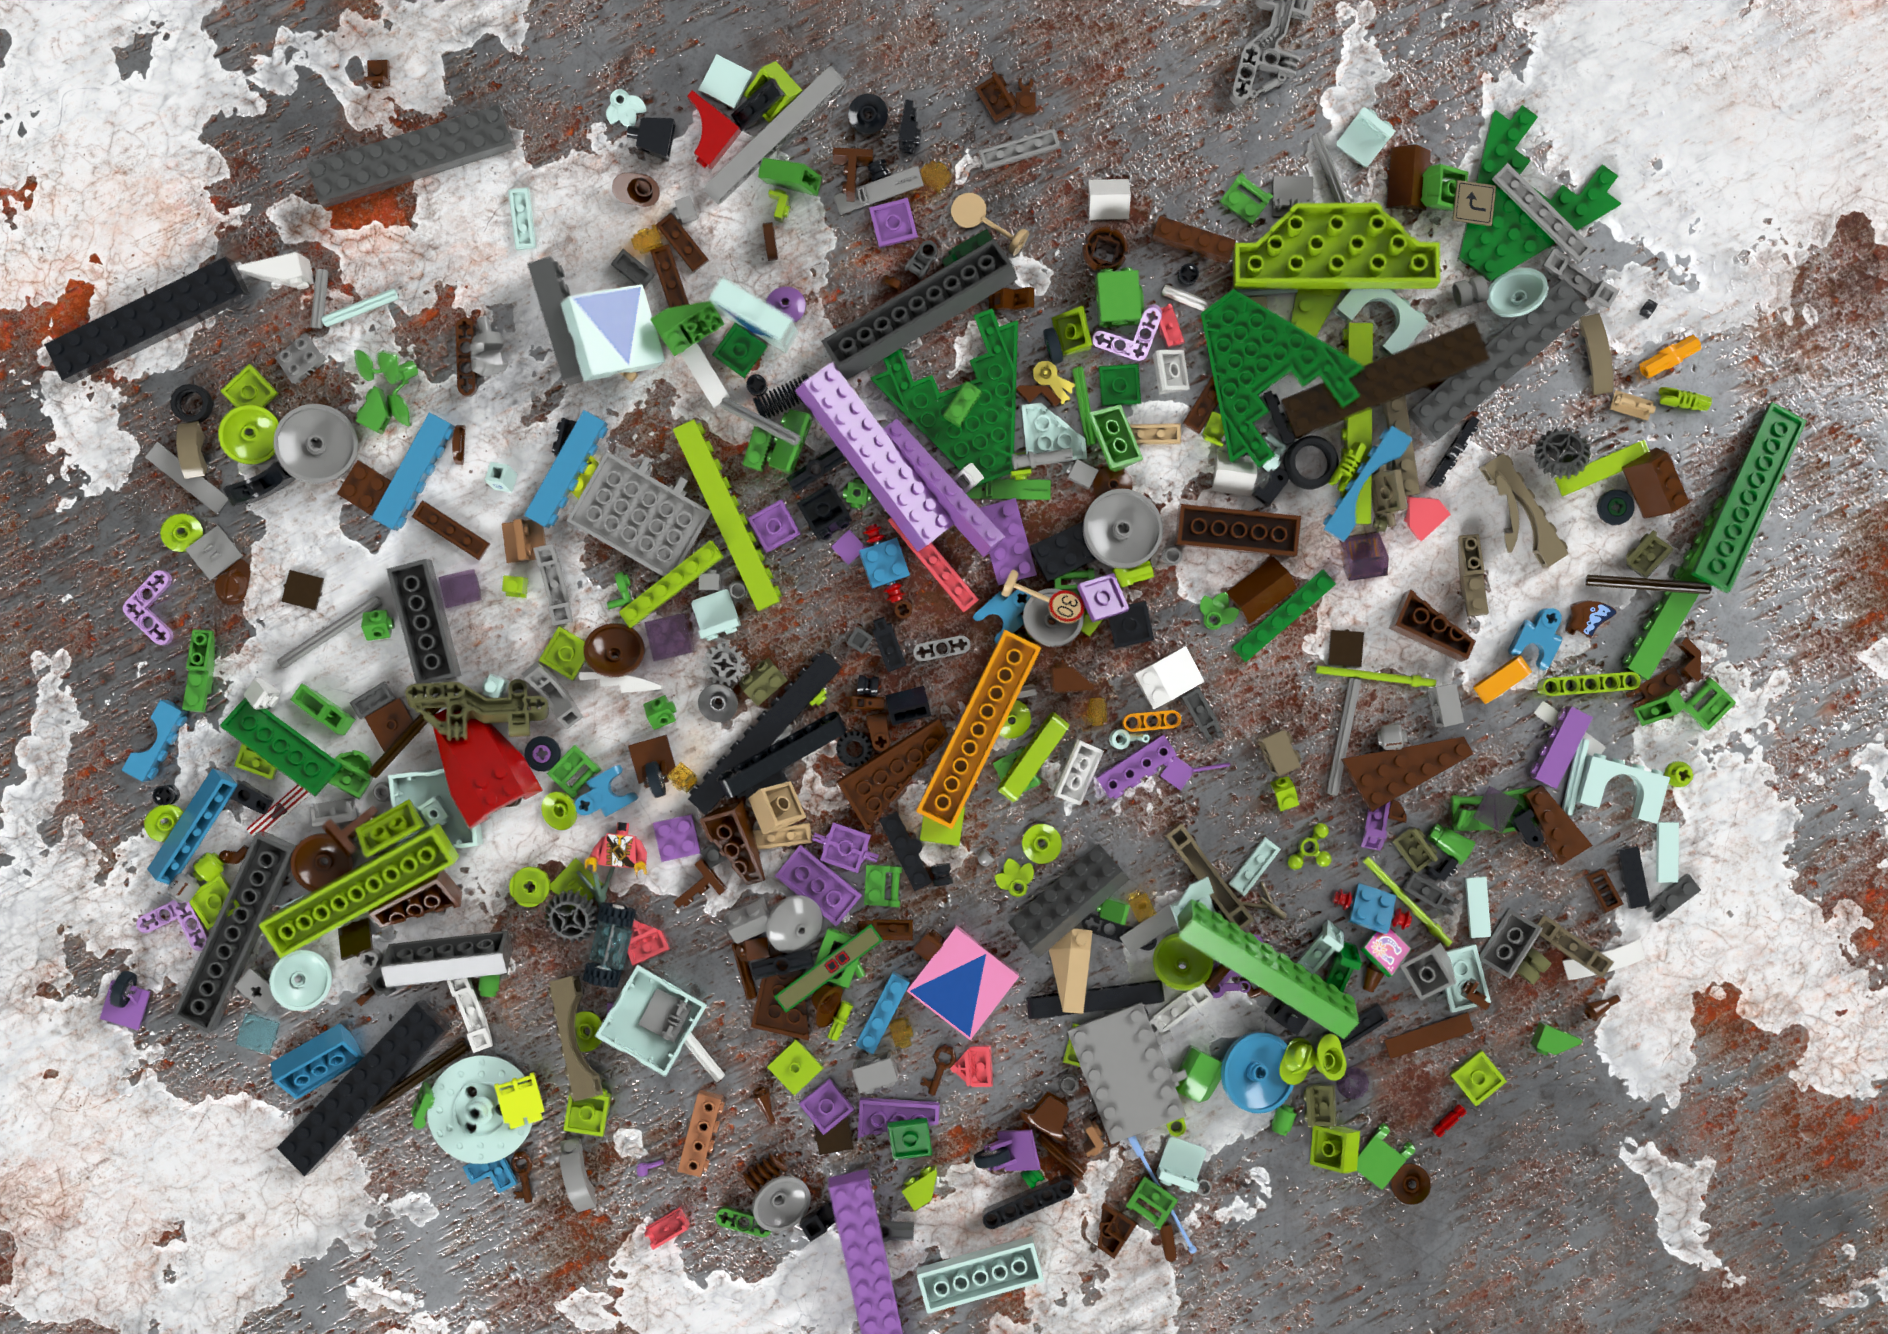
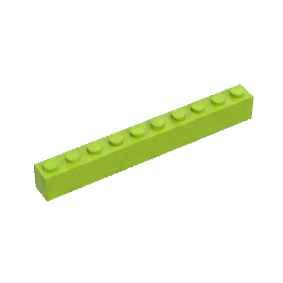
M1348 323L1342 329V340L1345 341V348L1342 349V353L1363 366L1372 363L1373 323ZM1372 409L1345 419L1344 428L1341 429V440H1344V448L1341 449L1340 453L1341 460L1348 448H1351L1355 442H1362L1367 446L1356 472L1362 463L1367 464L1371 458L1368 454L1372 449ZM1355 472L1351 480L1356 481L1359 474ZM1372 474L1363 484L1357 498L1355 510L1356 525L1371 524ZM1348 491L1340 492V496L1344 498Z
M693 419L672 429L757 611L760 612L781 602L779 598L782 596L781 591L771 581L774 578L770 568H765L762 562L765 560L761 549L757 550L754 545L757 542L753 532H748L745 526L748 524L744 513L740 514L737 509L740 504L736 496H731L729 492L731 485L727 477L723 478L720 470L723 468L718 458L714 460L712 455L714 449L711 442L706 441L703 436L706 432L702 423H697Z

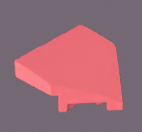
M1407 496L1406 503H1408V509L1404 522H1407L1409 529L1420 541H1423L1451 515L1439 499Z
M634 920L627 941L624 943L626 944L625 948L632 966H636L671 950L663 931Z
M991 1045L971 1046L950 1070L962 1078L968 1087L970 1085L972 1087H992Z

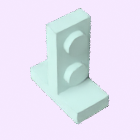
M1327 919L1323 924V931L1299 957L1297 963L1301 964L1310 973H1315L1335 950L1339 952L1344 947V931Z

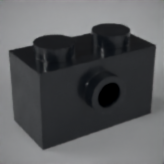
M924 686L885 695L892 725L932 716Z

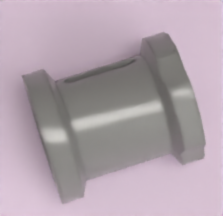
M378 949L363 953L360 958V964L363 968L372 969L382 963L383 954ZM373 956L375 960L369 961V958Z

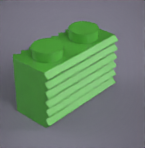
M965 381L943 414V417L957 427H961V424L968 417L970 410H972V407L981 397V390Z
M754 426L743 465L747 468L763 472L764 464H766L765 460H767L769 449L771 448L770 445H772L773 437L775 436Z

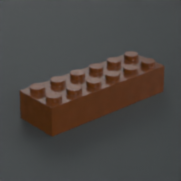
M1180 504L1178 506L1174 545L1296 557L1298 555L1301 516Z

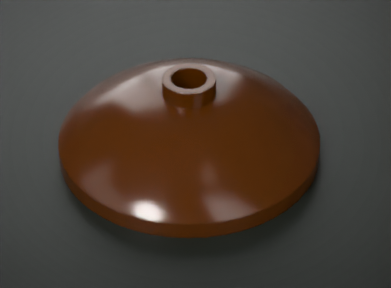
M619 623L605 624L596 628L589 634L584 643L586 663L594 672L605 677H622L632 673L639 667L645 654L644 642L640 634L633 628Z
M326 833L313 834L306 837L296 846L291 856V871L295 880L303 888L311 892L353 870V856L348 858ZM321 858H327L328 863H322Z

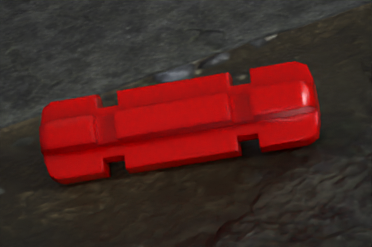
M1458 1104L1453 1108V1112L1450 1111L1440 1121L1439 1125L1436 1124L1432 1128L1437 1137H1442L1445 1134V1130L1448 1131L1459 1121V1117L1462 1118L1467 1113L1462 1105Z

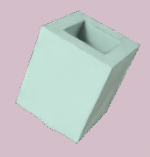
M490 462L485 481L494 490L512 493L518 474L509 465Z

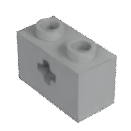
M257 965L250 968L235 986L239 990L238 993L243 998L250 999L254 1003V1007L259 1011L266 1013L278 1003L270 991V976Z

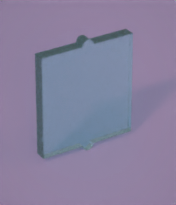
M245 1013L242 1026L239 1027L240 1032L236 1045L270 1055L274 1041L277 1040L276 1034L280 1023Z

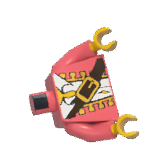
M617 822L616 834L607 833L606 836L598 841L589 858L585 860V869H587L588 865H593V872H595L598 862V865L634 868L636 876H638V871L643 869L644 875L648 873L646 868L647 851L642 841L637 839V836L628 835L629 823Z

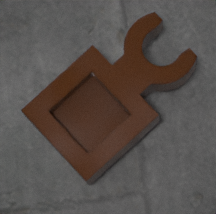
M1022 78L1018 80V88L1021 92H1016L1015 94L1017 103H1015V114H1035L1036 92H1030L1033 87L1032 78H1030L1028 86L1022 84Z

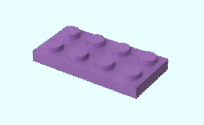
M1016 498L979 508L1005 536L1000 544L989 553L998 586L1006 583L1012 569L1019 573L1017 580L1036 576Z
M801 844L775 875L776 878L797 895L807 896L814 900L820 907L822 915L836 927L862 896L860 892Z

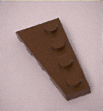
M1537 785L1523 794L1529 809L1535 815L1534 819L1557 865H1563L1593 846L1543 785Z

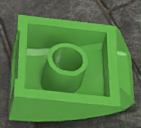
M1443 164L1429 166L1422 175L1423 189L1420 200L1426 207L1453 211L1457 180L1468 182V172Z
M1190 1045L1177 1071H1182L1185 1068L1188 1078L1178 1081L1180 1085L1175 1087L1177 1092L1198 1103L1208 1100L1221 1080L1223 1060L1217 1059Z

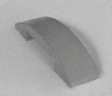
M1555 248L1551 250L1542 265L1557 280L1565 279L1576 293L1607 309L1610 308L1619 293V290L1604 280H1597L1571 263L1569 257Z
M554 543L533 548L544 582L553 626L573 622L567 586Z

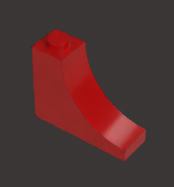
M691 90L687 95L688 100L698 110L702 121L701 139L694 151V155L697 158L695 161L704 169L707 166L712 170L741 134V131L736 124Z

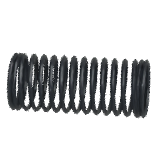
M807 373L802 375L803 382L800 377H797L800 385L809 379ZM793 379L795 386L792 381H789L791 388L788 383H785L788 392L784 385L781 384L784 394L780 387L777 386L780 397L773 388L776 399L769 390L772 401L765 392L768 403L761 394L764 405L759 396L753 398L759 414L765 418L768 416L771 419V414L775 417V412L779 415V410L783 413V408L786 411L787 406L791 409L790 402L794 407L796 406L794 400L798 405L800 404L798 398L803 403L799 395L795 393L796 388L799 387L796 379Z

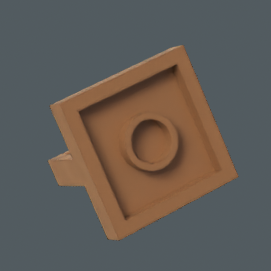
M523 519L502 523L506 563L536 560L533 548L546 545L544 526L533 520Z

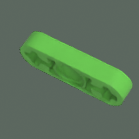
M728 1206L721 1207L716 1213V1222L722 1227L758 1237H767L771 1233V1231L766 1229L761 1231V1227L756 1225L754 1229H751L755 1220L753 1213ZM727 1212L728 1217L734 1218V1214H736L735 1224H732L733 1219L730 1218L723 1221L720 1215ZM741 1217H747L750 1220V1224L747 1227H742L739 1224Z

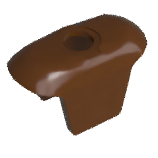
M1047 1091L1033 1108H1019V1114L1027 1123L1058 1141L1069 1140L1062 1130L1069 1111L1067 1101Z

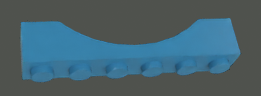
M1391 426L1389 430L1385 428L1379 437L1382 440L1378 447L1374 445L1368 454L1371 457L1367 464H1361L1356 472L1359 474L1356 481H1350L1345 489L1348 493L1344 498L1340 496L1334 505L1337 508L1333 515L1329 513L1323 522L1326 525L1324 531L1343 543L1356 525V502L1365 481L1379 467L1401 458L1413 439L1394 426Z

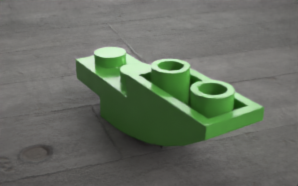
M192 630L186 669L189 672L182 707L184 711L205 712L208 694L211 695L215 659L213 631Z

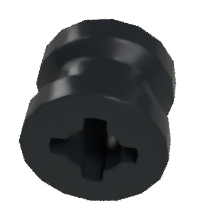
M885 159L874 161L867 166L868 171L872 174V182L891 176L890 171L886 168L887 163Z

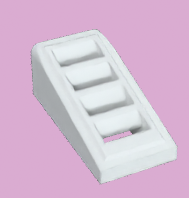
M970 463L952 479L958 486L960 485L964 489L965 493H968L984 477L975 465Z

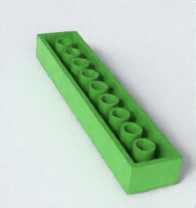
M1191 899L1177 916L1178 937L1341 1038L1345 1039L1359 1023L1355 1000L1351 995L1340 992L1335 985L1324 982L1317 974H1311L1301 964H1295L1285 954H1279L1273 950L1269 944H1263L1258 941L1253 934L1242 931L1237 924L1226 921L1222 915L1210 911L1203 903Z

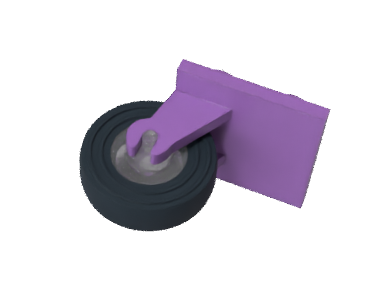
M122 971L116 980H111L100 1019L140 1030L151 991L136 986L137 975L135 973Z
M1032 1130L998 1131L999 1140L985 1145L984 1150L974 1155L976 1167L988 1168L989 1171L992 1169L996 1171L1004 1167L1005 1171L1041 1169Z

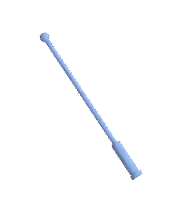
M1136 1136L1129 1137L1128 1140L1136 1155L1141 1158L1153 1182L1159 1185L1144 1157V1151ZM1172 1210L1171 1215L1189 1246V1252L1195 1253L1196 1247L1192 1245L1174 1210Z

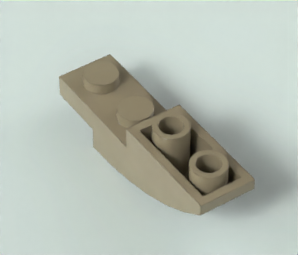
M1479 534L1458 536L1460 587L1462 600H1465L1467 617L1487 615L1489 610L1483 578L1485 570Z

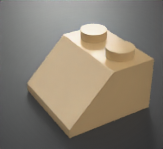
M791 781L762 788L748 798L763 834L778 831L806 818Z

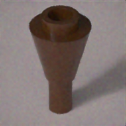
M1616 994L1608 999L1585 1003L1584 1013L1589 1019L1597 1021L1611 1006L1621 1001L1620 997Z
M763 1086L756 1088L751 1098L765 1114L768 1124L775 1122V1118L771 1110L769 1088H764Z

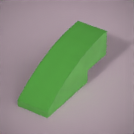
M303 683L300 684L290 699L315 720L322 722L336 734L345 736L356 720L339 706Z

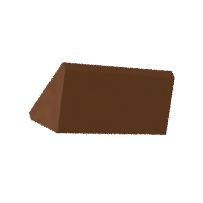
M1417 144L1390 149L1386 208L1416 211L1427 210V207L1420 199L1422 198L1423 189L1422 175L1430 166V150Z
M1272 557L1226 591L1236 608L1240 610L1239 612L1248 624H1250L1295 591L1297 587L1289 571L1275 557Z

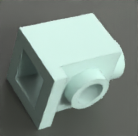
M490 674L483 682V695L492 698H504L510 680Z
M439 795L434 796L417 807L430 826L439 823L442 827L449 822L447 818L452 816ZM432 810H436V811H437V816H436V817H434L433 814L431 813Z

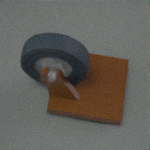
M667 735L628 745L638 783H644L645 789L650 788L655 798L666 795L665 783L669 782V775L678 773Z

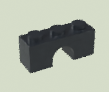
M829 1200L801 1219L799 1226L810 1242L826 1233L828 1228L836 1222L832 1200Z

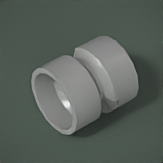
M1482 275L1470 278L1469 282L1462 280L1452 285L1453 297L1459 308L1469 306L1472 302L1480 303L1487 301L1489 298L1487 282Z

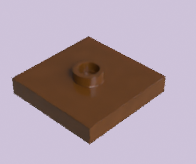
M401 698L364 717L384 752L414 721Z

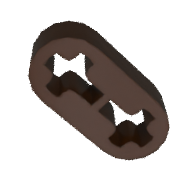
M773 222L763 223L768 261L778 260Z

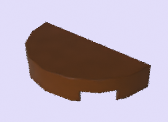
M456 425L453 432L452 452L456 465L464 464L465 425Z

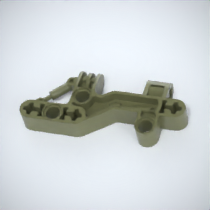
M514 679L510 682L508 687L509 697L485 698L460 682L412 684L405 690L408 705L415 709L417 713H421L423 718L437 729L438 733L447 734L448 741H451L452 737H456V740H459L460 737L467 740V724L471 719H477L482 723L508 722L509 737L530 736V721H541L549 715L546 698L543 696H528L527 685L522 679ZM517 689L523 690V691L520 692V693H515V692H514V691L517 690ZM436 693L440 694L438 697H432ZM445 707L447 708V721L440 722L423 709ZM455 711H461L460 714H453Z

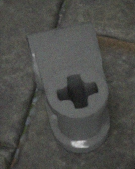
M930 240L924 241L910 258L904 270H909L918 276V279L921 281L938 255L936 244ZM927 246L934 249V253L930 256L923 253L924 248Z

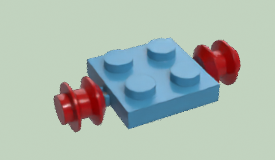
M877 524L865 527L866 531L863 534H867L869 537L866 540L867 543L874 544L859 550V554L871 588L887 584L883 591L889 594L886 601L891 600V603L902 600V595H905V593H901L899 590L902 585L894 584L895 581L910 576L898 539L894 538L881 543L885 536L879 533L882 526L877 527Z
M1360 883L1356 885L1353 898L1350 891L1344 894L1341 888L1335 891L1332 896L1335 908L1338 905H1342V909L1346 910L1351 906L1348 922L1383 934L1389 932L1391 922L1393 927L1399 924L1401 929L1404 930L1410 926L1412 921L1409 911H1406L1404 914L1401 913V908H1398L1393 912L1397 895Z

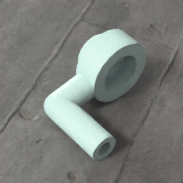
M1269 432L1265 439L1277 448L1274 451L1276 457L1262 467L1266 471H1275L1281 464L1279 459L1287 447Z
M1115 729L1109 736L1111 746L1117 749H1125L1133 741L1148 742L1150 740L1147 734H1129L1123 729ZM1118 735L1121 737L1119 742L1116 741Z

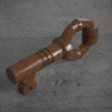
M946 1044L934 1052V1062L937 1067L934 1079L928 1081L927 1078L923 1077L922 1080L924 1082L920 1083L922 1086L926 1085L929 1088L928 1094L933 1096L936 1095L944 1070L951 1068L956 1062V1054L953 1047ZM941 1051L951 1055L948 1064L939 1061L938 1056Z
M525 1151L515 1152L511 1160V1167L520 1177L522 1191L513 1192V1194H516L514 1199L524 1198L525 1203H531L532 1195L528 1174L532 1169L533 1162ZM525 1159L527 1161V1168L518 1169L516 1160Z

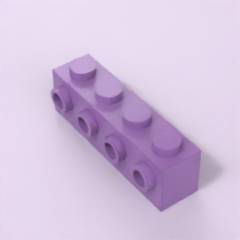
M1572 706L1562 708L1557 715L1558 721L1548 733L1549 739L1547 743L1543 744L1539 751L1540 757L1538 761L1534 762L1531 766L1530 778L1550 788L1557 789L1593 717Z
M1161 734L1095 778L1108 798L1113 797L1116 799L1125 793L1123 790L1128 786L1133 788L1141 783L1140 779L1145 775L1150 777L1158 771L1157 767L1162 764L1167 766L1175 760L1173 757L1177 754L1165 735Z

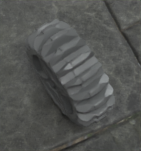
M1556 427L1554 433L1548 430L1546 435H1542L1540 441L1536 443V449L1534 450L1535 463H1538L1539 469H1544V474L1550 472L1551 478L1558 475L1559 479L1563 476L1569 479L1571 474L1577 476L1579 471L1583 472L1585 466L1589 464L1591 456L1590 444H1586V438H1581V432L1574 434V429L1568 432L1565 427L1562 431H1559Z
M572 889L567 893L563 890L560 894H555L553 899L549 900L548 906L545 908L544 920H547L546 927H552L550 933H557L556 939L561 936L564 942L567 939H570L571 943L575 942L576 939L581 942L584 938L587 939L594 933L595 927L598 925L597 906H592L593 899H586L587 894L581 896L580 890L575 894ZM575 912L574 916L570 920H568L570 915H572V913Z

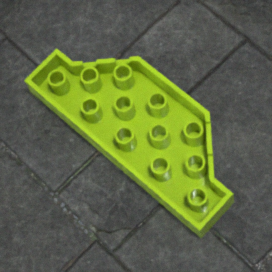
M1296 203L1256 243H1235L1233 249V289H1436L1441 282L1440 242H1419L1414 237H1411L1404 230V227L1393 217L1391 218L1378 203Z

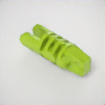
M1668 387L1659 388V395H1661L1659 403L1663 405L1707 411L1712 404L1711 397L1698 394L1697 392L1692 393L1691 391H1681L1680 389Z
M1355 442L1351 448H1348L1329 480L1330 485L1334 486L1339 482L1337 490L1340 492L1345 491L1363 459L1362 456L1367 447L1362 442Z

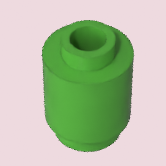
M500 975L479 977L478 990L480 991V996H496L499 991Z
M1283 1104L1276 1109L1271 1123L1272 1131L1287 1136V1133L1291 1131L1297 1114L1292 1106Z

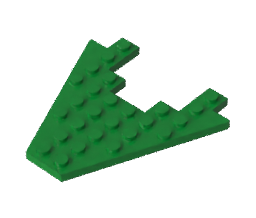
M1523 105L1511 120L1507 119L1497 110L1491 115L1476 183L1496 186L1492 226L1466 223L1458 255L1460 261L1479 275H1482L1489 282L1556 244L1492 180L1507 163L1521 175L1531 161L1515 149L1538 118L1537 115ZM1603 164L1597 169L1579 195H1576L1566 186L1561 185L1550 200L1536 190L1576 231L1621 205V202L1607 193L1618 175Z
M1235 289L1201 313L1229 459L1232 463L1247 452L1258 468L1276 457L1253 423L1270 412L1259 395L1291 371L1302 387H1305L1321 376L1342 408L1360 397V394L1349 379L1365 368L1362 364Z
M993 309L974 315L987 353L970 360L976 379L969 383L981 390V397L972 407L961 427H957L945 419L943 414L962 385L939 393L933 375L914 382L901 348L883 358L888 371L870 377L871 381L960 471L970 463L975 465L984 477L975 487L1006 476L1013 471L1011 454H1014L1018 321L1016 320L999 327Z

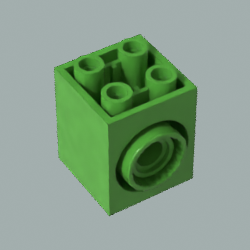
M1132 267L1121 268V271L1113 272V269L1100 270L1101 273H1097L1094 280L1098 328L1138 325L1142 319L1141 314L1144 311L1142 286L1139 285L1138 270H1133Z

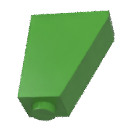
M763 158L759 167L758 178L767 184L818 196L822 177L805 164Z

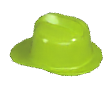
M1329 1033L1324 1035L1318 1043L1315 1067L1329 1080L1337 1081L1344 1076L1347 1063L1338 1037Z
M1298 1037L1292 1039L1280 1062L1279 1073L1282 1080L1287 1084L1296 1085L1302 1082L1307 1076L1309 1069L1316 1062V1053L1313 1046L1305 1038Z

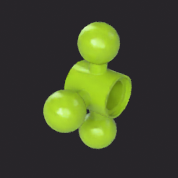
M1316 824L1313 827L1311 838L1302 837L1298 841L1299 853L1292 854L1288 858V866L1291 869H1300L1304 864L1303 858L1305 855L1315 856L1316 863L1321 867L1330 865L1332 861L1331 855L1326 851L1320 852L1317 842L1318 839H1324L1328 836L1329 828L1326 824ZM1311 841L1313 847L1310 851L1306 852L1304 844Z

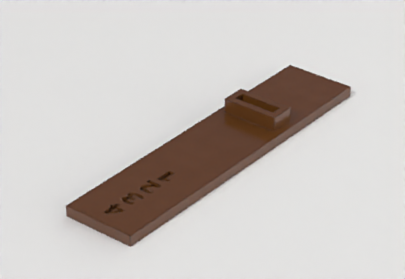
M1466 1012L1385 1039L1384 1043L1389 1058L1393 1059L1474 1032L1469 1013Z

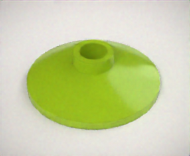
M179 513L168 517L163 522L160 536L162 542L169 549L176 552H186V548L203 536V529L200 522L194 516ZM184 528V531L182 533H178L177 529Z
M1019 700L1015 701L999 733L1000 736L1008 739L1018 738L1029 729L1031 714L1024 703ZM1010 717L1015 718V722L1012 724L1008 722Z
M558 791L551 792L544 797L541 811L548 825L556 830H567L572 827L577 819L573 800L565 793Z
M172 804L159 805L153 808L147 814L144 821L147 835L155 841L165 842L184 813L183 810ZM168 818L167 822H161L162 819Z
M1036 824L1030 827L1022 839L1024 854L1028 859L1038 864H1046L1053 861L1059 855L1062 848L1060 834L1054 827L1047 824ZM1041 839L1045 841L1043 847L1038 846V841Z
M589 1011L579 1012L575 1018L576 1040L581 1052L592 1051L602 1043V1040L595 1037L603 1022L599 1016ZM587 1027L590 1029L589 1035L585 1032Z

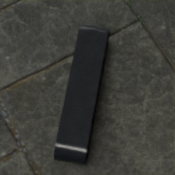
M1061 1175L1033 1189L1030 1188L990 1205L983 1211V1224L988 1229H996L1069 1198L1075 1190L1073 1180L1068 1175ZM1062 1183L1070 1184L1069 1189H1060ZM1046 1190L1052 1192L1049 1198H1044L1041 1194ZM1031 1198L1034 1202L1032 1205L1026 1206L1023 1204V1201ZM1008 1206L1015 1208V1211L1010 1214L1004 1210ZM989 1214L997 1216L994 1221H988L986 1217Z

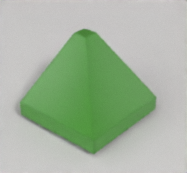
M1457 808L1452 827L1461 829L1470 817L1471 812Z

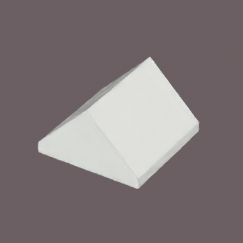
M1129 179L1088 180L1089 220H1129L1131 198Z
M1184 350L1155 351L1153 360L1159 395L1189 390Z
M1217 451L1211 491L1251 497L1257 477V465L1250 456H1241L1232 463L1228 453Z

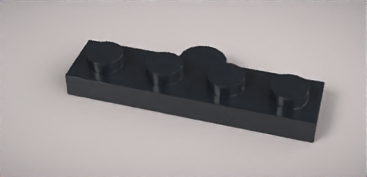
M1471 416L1466 420L1425 484L1427 487L1434 489L1437 486H1442L1446 480L1444 475L1448 469L1452 470L1457 462L1456 458L1466 449L1468 445L1466 443L1469 436L1472 437L1478 430V418Z
M897 811L879 819L914 891L931 884L932 880L919 856V853L922 851V842L919 839L910 838Z

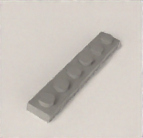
M1508 163L1492 178L1576 263H1579L1593 249Z

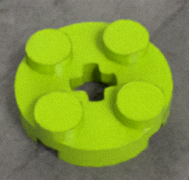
M533 866L524 867L517 871L509 883V891L512 898L514 897L517 903L524 907H534L542 903L548 897L551 889L548 874L540 868ZM529 881L535 885V889H532V892H528V888H525V884H528Z

